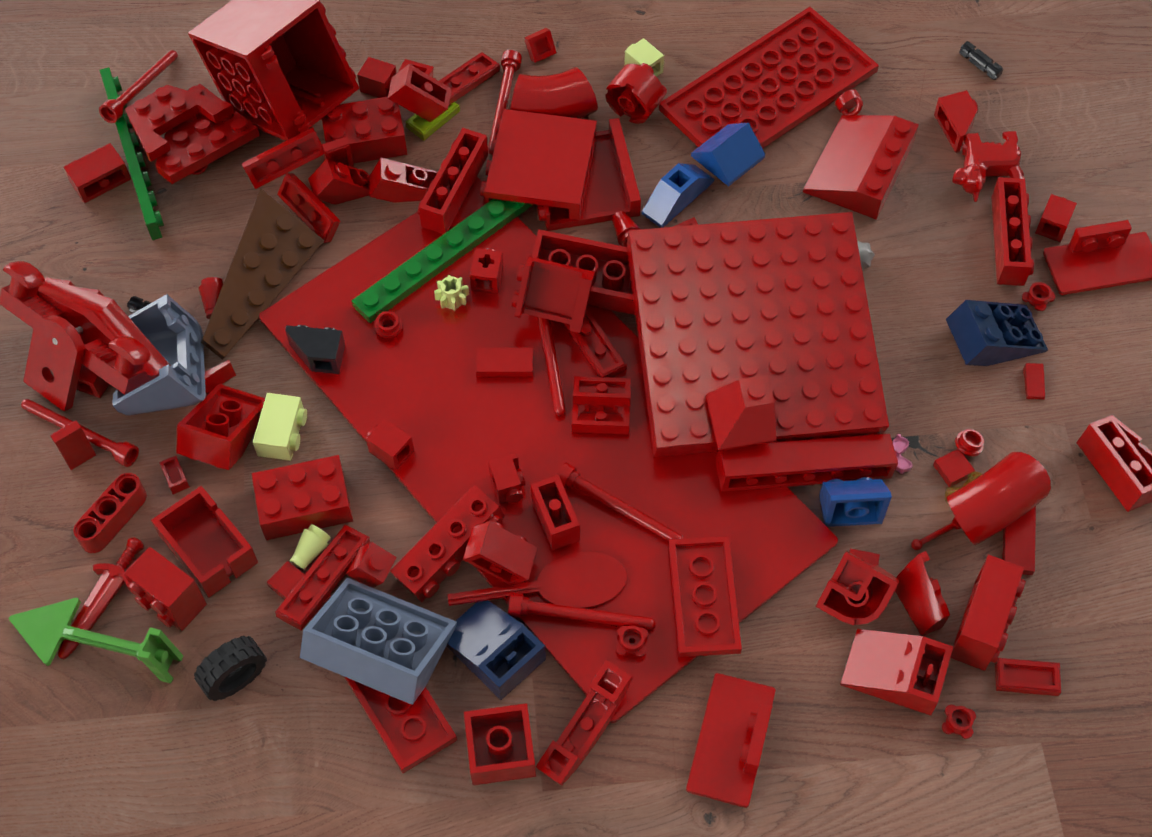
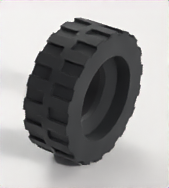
M240 636L239 638L231 639L227 643L225 642L205 657L196 668L194 679L209 700H223L234 695L255 680L265 667L267 658L251 636Z

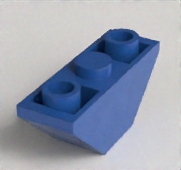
M678 163L660 179L643 208L642 215L658 227L663 228L714 182V178L694 164Z

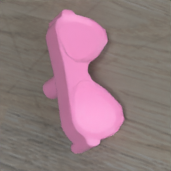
M897 434L895 439H893V446L898 460L896 471L903 474L912 468V463L901 456L908 449L909 441L901 437V434Z

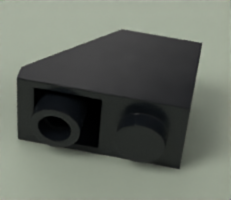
M286 325L285 331L289 345L311 371L340 373L345 350V342L341 330L329 327L320 329L310 328L305 325Z

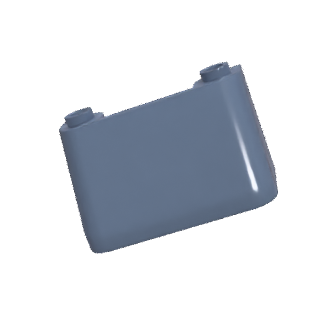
M168 294L129 315L128 317L169 364L159 369L158 377L126 395L115 390L112 400L114 408L119 413L130 416L194 406L203 401L206 396L204 345L201 343L203 331L198 321Z

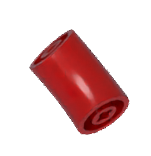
M573 67L567 71L546 76L519 74L510 110L580 119L598 110V102L586 76L580 69Z
M1011 452L985 473L946 498L962 530L976 546L1018 520L1046 498L1051 490V480L1046 469L1031 455L1023 452Z

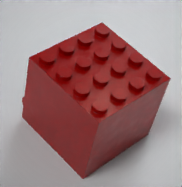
M231 0L188 32L222 99L231 103L234 110L257 126L259 130L285 141L311 128L360 89L355 80L356 74L349 67L345 58L346 52L339 45L335 36L336 31L329 23L325 14L326 9L319 0Z

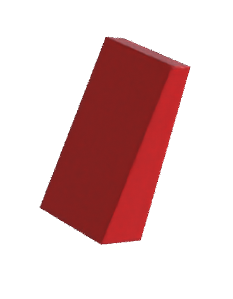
M229 360L205 371L206 394L210 393L218 384H223L236 376Z
M1026 363L1023 368L1026 399L1044 400V364Z
M177 456L159 462L172 494L190 488Z

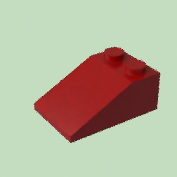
M218 384L203 401L177 424L176 454L214 465L217 468L230 470L243 456L257 429L265 398Z

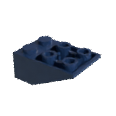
M965 300L946 318L966 365L990 366L1048 351L1043 335L1038 330L1032 317V312L1027 305Z
M488 600L476 602L456 620V628L447 644V647L500 700L507 696L546 660L545 645L522 623Z

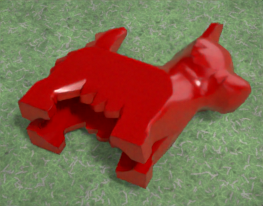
M1016 131L1002 133L1003 139L1006 140L1003 145L1001 143L995 144L994 142L983 143L978 133L966 134L964 138L965 144L962 145V154L965 156L964 168H958L954 172L952 182L963 186L965 192L972 194L974 202L978 201L979 193L985 184L986 177L1010 176L1011 178L1025 179L1023 177L1024 173L1019 167L1021 151L1018 147Z

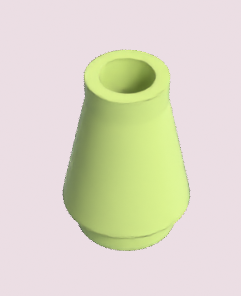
M311 524L308 529L303 530L295 552L289 561L298 568L305 570L329 545L327 542L331 537L317 526Z

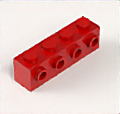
M465 128L461 129L456 140L453 141L449 153L442 161L438 173L431 181L427 193L419 203L417 213L420 215L421 227L442 234L448 232L488 157L487 135Z
M998 177L991 196L997 284L1025 286L1028 276L1033 275L1034 259H1031L1033 241L1029 233L1031 216L1028 215L1029 194L1026 193L1025 179Z
M474 484L390 572L422 603L426 598L432 597L438 591L439 584L447 576H452L457 572L461 565L460 562L463 560L472 528L487 521L502 524V519L505 517L499 505Z

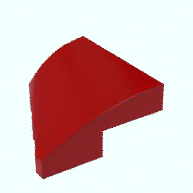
M926 551L918 554L898 574L896 578L899 580V584L895 590L921 636L943 628L950 616L947 604L942 597L938 580L929 578L924 564L930 560Z

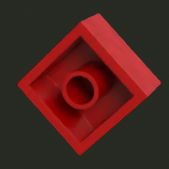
M150 546L124 572L125 577L130 583L127 588L136 596L135 601L146 611H149L151 608L158 613L157 618L169 628L174 625L183 631L207 605L195 580Z
M527 703L464 712L472 785L536 777Z

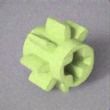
M448 275L442 281H437L438 289L434 291L435 300H440L442 309L446 307L455 311L461 305L467 304L466 296L469 295V287L467 285L463 286L462 277L456 278Z

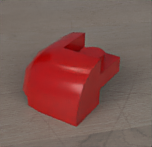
M846 551L815 607L851 625L867 624L877 619L885 610L899 584V580L881 567L872 565Z

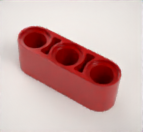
M133 473L119 475L76 522L73 529L74 536L86 552L98 553L102 551L145 503L147 494L139 477ZM134 489L132 492L126 493L128 490ZM115 510L113 514L106 515L108 512ZM96 532L92 537L86 538L90 533Z

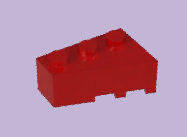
M1111 415L1090 423L1076 443L1126 511L1129 512L1152 502V451L1140 442L1142 439L1140 436Z

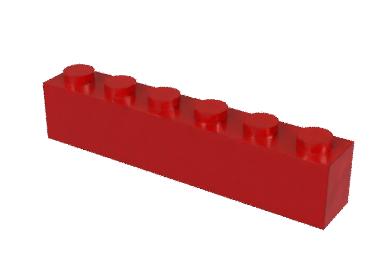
M870 433L864 436L814 437L810 440L797 441L786 439L781 442H770L718 451L715 464L721 492L815 485L832 479H841L843 481H854L863 477L891 479L898 465V460L890 434Z

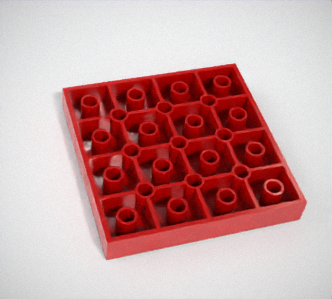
M852 212L629 230L627 252L654 457L718 452L705 395L738 379L767 374L775 402L777 440L774 442H781L786 439L797 441L810 440L814 437L837 438L842 435L864 436L870 433L884 434L889 427Z

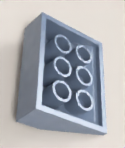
M346 578L303 629L300 658L413 705L426 687L456 628L457 622Z

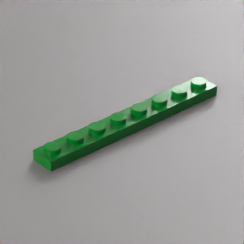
M109 67L100 69L108 100H116L120 96L118 92L123 91L118 76L113 77ZM123 110L122 117L115 124L151 239L156 240L163 238L160 227L164 226L163 219L159 210L154 211L153 207L158 206L154 191H148L147 187L152 186L147 171L142 172L141 169L146 164L142 152H136L135 148L140 147L135 132L130 133L132 126Z
M492 199L351 300L353 307L369 323H372L380 313L390 310L534 204Z

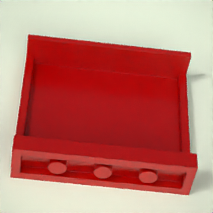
M504 109L502 119H497L495 133L498 135L497 140L492 139L491 143L492 160H487L486 163L487 181H482L480 194L482 197H485V204L491 201V199L566 208L569 209V219L580 220L596 142L597 121Z
M619 118L609 119V130L597 132L580 220L569 219V209L539 205L537 206L540 222L545 221L547 231L612 221V216L619 211L626 212L630 218L640 216L641 198Z

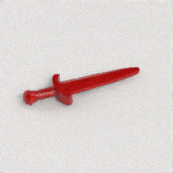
M132 537L127 540L126 550H124L116 565L109 563L93 565V571L97 575H102L71 627L90 631L124 582L126 586L130 584L124 572L135 555L144 548L143 542L140 539ZM66 639L63 640L58 657L63 660L66 659L80 643Z

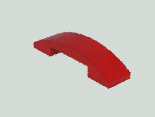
M606 660L590 683V692L557 742L554 740L551 742L535 767L560 785H563L584 761L605 731L620 706L633 677Z

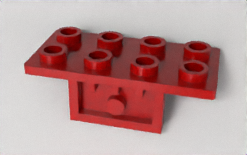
M1129 220L1076 228L1069 244L1045 248L1043 255L1060 295H1067L1152 280V244L1147 233L1129 234L1132 227Z
M720 673L714 675L686 787L688 793L744 808L749 807L776 691L774 687Z

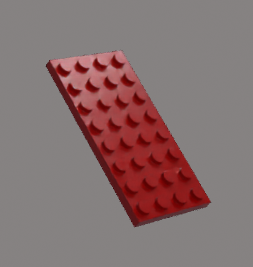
M808 7L663 100L659 104L658 110L698 147L728 124L749 122L763 149L835 101L844 92L853 89L878 72L879 65L812 7Z

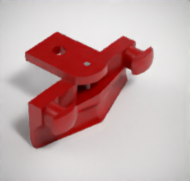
M25 261L10 262L4 266L3 271L11 276L10 285L3 287L1 290L0 305L33 328L23 382L65 412L73 407L82 364L124 395L158 377L159 369L169 364L114 299L48 277L45 279L36 267Z

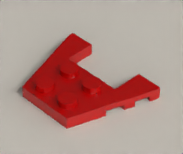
M170 85L158 88L155 92L125 108L127 118L151 162L171 150L168 141L160 135L198 113H201L215 124L235 113L233 105L229 102Z

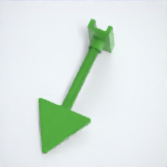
M72 598L9 617L10 622L46 666L51 665L62 641L65 639L137 657L160 681L172 683L173 677L168 672L173 659L182 661L183 654L159 629L150 627L144 641L140 644L71 627L70 624L81 604L78 598Z

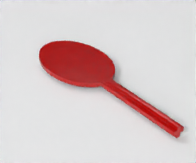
M589 551L575 552L556 558L548 563L539 573L537 581L447 594L448 604L453 606L510 597L511 592L524 595L539 593L550 604L589 609L603 605L618 596L625 587L627 573L622 563L610 555Z

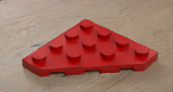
M202 84L188 89V91L221 100ZM234 110L235 113L216 124L201 113H198L166 132L164 139L168 141L171 150L157 158L155 163L157 171L167 181L174 184L260 136L258 127L236 110Z

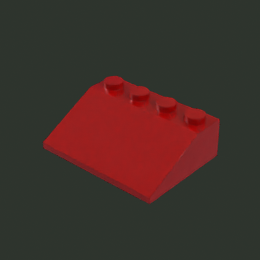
M842 115L803 192L877 220L914 145L919 124L891 115Z

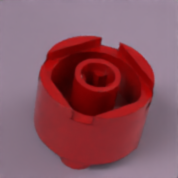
M627 64L607 86L606 90L608 92L605 94V98L617 115L621 117L625 114L631 117L629 122L641 124L650 117L667 94V89L653 74L654 71L648 64Z

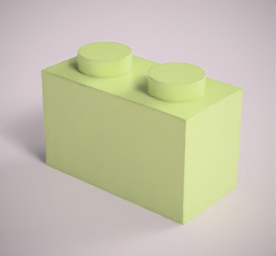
M273 393L266 394L253 439L257 456L291 461L293 452L299 449L300 427L304 426L307 420V409H304L301 397Z

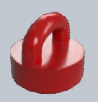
M851 89L837 98L835 106L843 115H858L862 110L863 101L857 90Z

